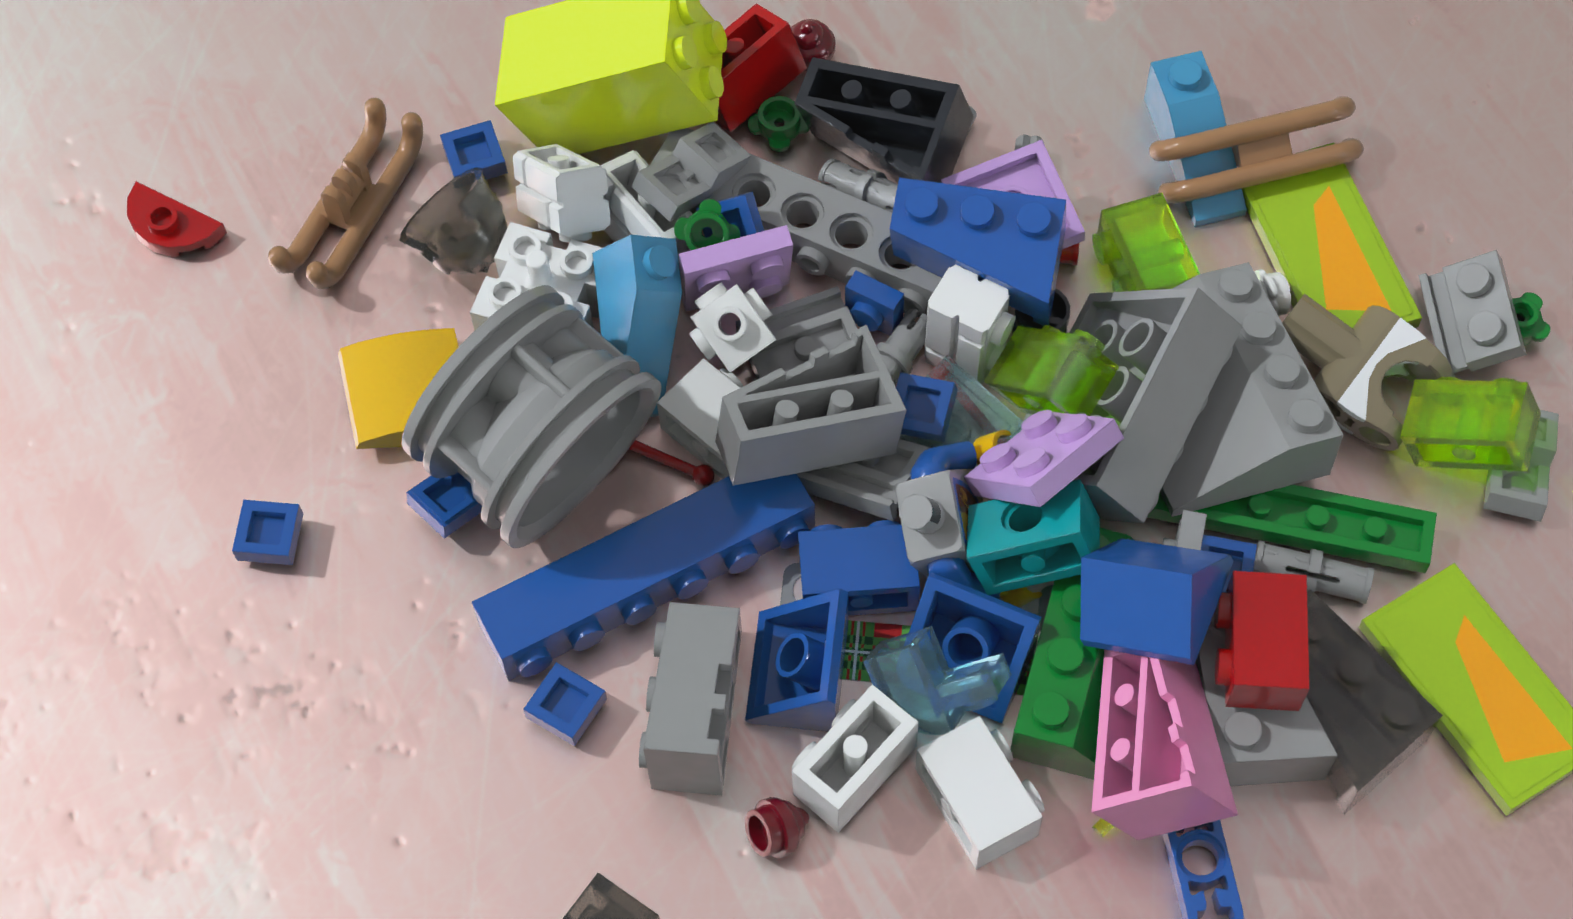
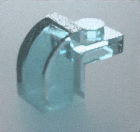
M932 626L880 641L863 661L871 683L918 721L919 733L928 735H944L956 728L966 711L979 710L996 702L999 698L998 694L1012 675L1003 653L949 669Z

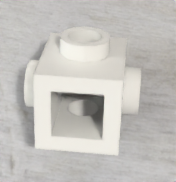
M721 282L694 301L700 311L690 317L697 328L689 334L708 360L718 355L729 372H732L777 340L764 322L773 314L754 288L744 293L739 285L736 284L727 290ZM728 313L736 314L741 321L740 330L734 335L725 333L721 327L722 318Z

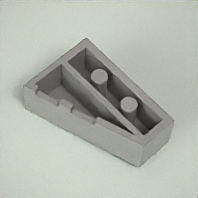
M867 325L853 331L850 340L830 350L823 346L811 352L807 362L787 372L779 368L723 396L715 442L734 486L896 454L906 408Z

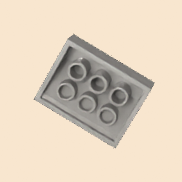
M1250 263L1199 274L1174 287L1173 289L1200 288L1243 327L1232 347L1233 351L1230 359L1222 367L1208 395L1206 407L1193 424L1184 442L1183 452L1180 458L1173 464L1160 490L1171 516L1181 515L1183 510L1196 511L1330 475L1343 433Z
M1198 287L1090 293L1023 422L1031 415L1043 410L1114 418L1124 439L1074 480L1081 479L1101 519L1144 523L1148 514L1158 502L1159 492L1173 464L1180 458L1183 452L1184 442L1193 424L1206 407L1208 395L1222 367L1230 359L1233 351L1232 347L1243 326ZM1021 426L1019 427L1016 434H1018L1022 430Z

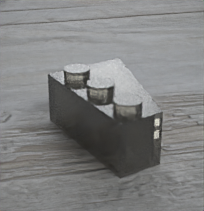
M1310 589L1307 591L1309 691L1306 697L1338 755L1328 773V777L1338 794L1336 800L1345 815L1428 740L1443 715Z

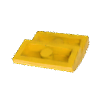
M455 328L397 333L340 348L338 356L356 449L402 447L404 428L413 408L440 368L458 349Z

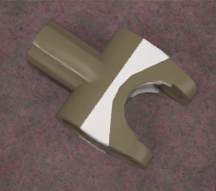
M1304 293L1282 322L1297 351L1321 368L1314 382L1338 426L1362 441L1383 450L1393 451L1398 449L1407 435L1403 425L1392 416L1394 412L1385 403L1382 395L1383 378L1390 376L1403 377L1411 382L1416 380L1430 388L1439 389L1445 385L1452 374L1449 361L1437 347L1412 325L1381 306L1372 305L1368 307L1354 327L1351 328Z

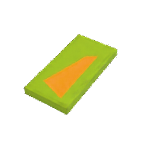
M1333 142V143L1326 144V145H1323V146H1319V147H1316V148L1333 145V144H1335V143ZM1345 164L1242 189L1247 212L1275 271L1280 272L1288 282L1293 308L1305 293L1351 328L1354 327L1366 309L1372 305L1386 308L1414 328L1419 327L1422 316Z
M1455 563L1362 619L1358 627L1506 816L1573 774V707Z

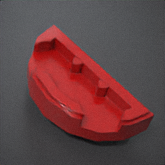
M135 181L127 197V217L138 240L152 252L170 257H179V252L193 251L202 246L207 250L227 234L223 223Z

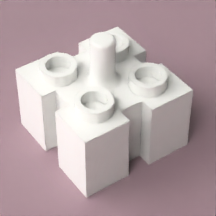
M510 222L494 257L499 278L485 277L470 310L474 330L515 297L542 285L554 288L563 297L564 304L573 305L582 313L583 320L593 327L592 317L599 318L592 253L602 249V247L571 239L568 248L564 250L553 246L551 233Z

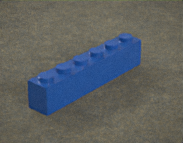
M797 474L734 486L730 476L472 601V605L479 626L508 681L520 675L522 677L534 676L548 668L554 658L572 649L582 651L591 648L604 638L605 633L625 623L628 625L641 623L651 617L656 612L657 607L677 597L679 599L691 598L703 591L709 581L727 572L731 574L741 573L752 567L759 560L760 556L778 547L787 549L798 545V532L810 531L815 527V504Z

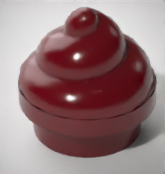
M806 19L791 27L807 67L804 71L808 70L812 57L831 60L835 53L836 42L833 32L826 24L819 20Z
M769 797L760 800L756 804L755 809L747 812L745 830L752 848L758 855L762 857L771 855L775 858H782L796 851L800 839L805 834V825L809 822L810 816L804 809L796 807L789 801Z

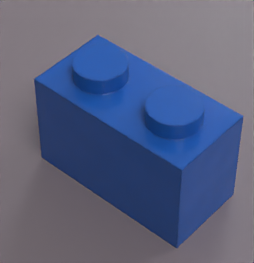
M881 520L871 523L868 527L842 528L838 525L825 524L816 526L810 531L798 532L803 599L840 588L848 592V616L917 610L920 601L919 571L911 566L907 558L902 525L898 522Z

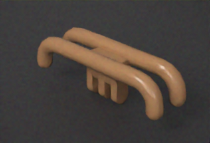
M1341 96L1331 101L1199 133L1157 140L1149 148V154L1155 161L1177 160L1232 147L1236 166H1238V168L1201 177L1163 183L1158 189V196L1164 203L1187 202L1354 161L1364 151L1363 144L1357 139L1347 138L1337 144L1293 154L1289 133L1346 119L1354 113L1356 109L1355 102L1349 97Z
M370 98L365 102V124L358 141L352 150L346 154L340 169L336 170L331 178V183L321 193L320 200L288 249L283 246H275L269 251L268 260L275 271L289 274L299 269L308 259L331 223L346 229V232L325 264L318 261L310 263L306 268V276L316 289H329L340 281L418 157L423 140V122L417 113L409 112L402 117V137L399 147L375 185L372 184L367 165L382 141L387 120L386 108L383 101L379 98Z

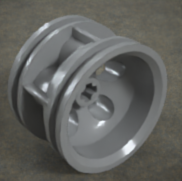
M542 285L520 294L502 306L483 322L450 356L426 387L413 408L404 428L402 447L412 459L420 462L423 461L425 470L434 478H446L459 472L471 483L473 497L482 505L481 520L491 529H500V537L510 547L521 548L536 541L559 524L611 472L636 440L653 413L660 397L661 383L649 372L640 373V365L634 358L629 355H623L583 320L582 313L573 305L564 304L563 297L554 288Z

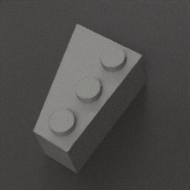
M669 602L666 622H657L654 657L660 658L656 677L650 676L648 682L646 710L650 713L647 730L642 732L639 748V768H647L651 789L712 795L723 794L742 633L740 608Z
M1213 614L1195 664H1197L1230 786L1325 780L1338 755L1307 697L1299 711L1225 707V685L1215 684L1217 648H1225V629L1215 628Z

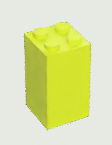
M565 0L507 16L505 18L495 106L536 147L558 144L576 154L718 120L719 97L723 95L724 91L721 68L722 55L727 49L726 33L721 23L715 21L699 0Z

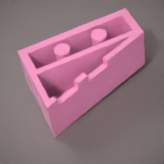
M1104 649L1092 813L1136 840L1237 816L1238 812L1197 664L1189 665Z

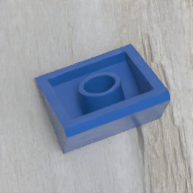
M1121 538L1081 557V642L1084 646L1194 665L1234 562L1231 555Z
M931 572L928 575L893 679L1002 723L1036 649L1042 617Z
M839 588L759 611L745 721L757 725L826 732L832 728V722L839 712L849 623L847 591Z

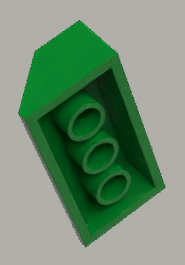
M1100 528V548L1121 538L1134 540L1127 534ZM1076 575L1054 581L1013 732L1010 750L1015 759L1094 780L1104 649L1084 646L1080 640L1081 575Z

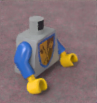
M999 430L981 436L973 444L970 441L929 448L923 451L917 458L910 472L911 480L896 484L895 492L907 558L911 566L926 577L933 572L987 594L966 558L969 505L984 501L983 497L973 495L964 476L972 471L976 464H980V457L987 450L996 446L999 439L1011 436L1008 430ZM1026 587L989 596L997 599L1000 596L1004 602L1020 608L1041 597L1042 593H1033Z

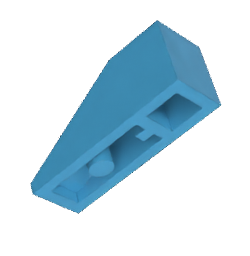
M1202 51L1150 63L1144 101L1160 140L1227 126L1219 92ZM1232 147L1168 161L1176 181L1237 168ZM1242 189L1185 202L1194 227L1245 216L1247 211Z
M629 235L592 253L601 335L623 355H629L634 358L640 365V373L649 372L660 381L661 393L659 401L666 392L682 297L676 239ZM657 404L650 417L659 416Z

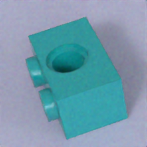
M1081 479L1070 482L1041 507L994 499L969 505L966 558L987 595L1081 575V557L1100 549V517Z

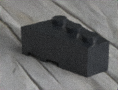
M812 57L794 102L814 136L869 169L884 173L888 180L898 184L899 177L941 183V179L951 176L974 118L958 84Z

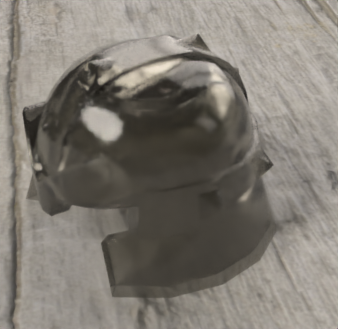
M475 167L452 179L418 209L401 232L399 241L419 251L436 268L447 275H450V272L459 274L487 273L490 265L495 262V254L508 228L507 220L502 210L503 205L497 198L496 192L491 190L483 169Z

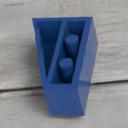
M899 177L889 228L893 255L943 278L949 267L951 268L956 264L977 274L978 281L980 282L988 279L1008 289V295H1010L1008 306L1033 317V322L1049 329L1066 230V199Z

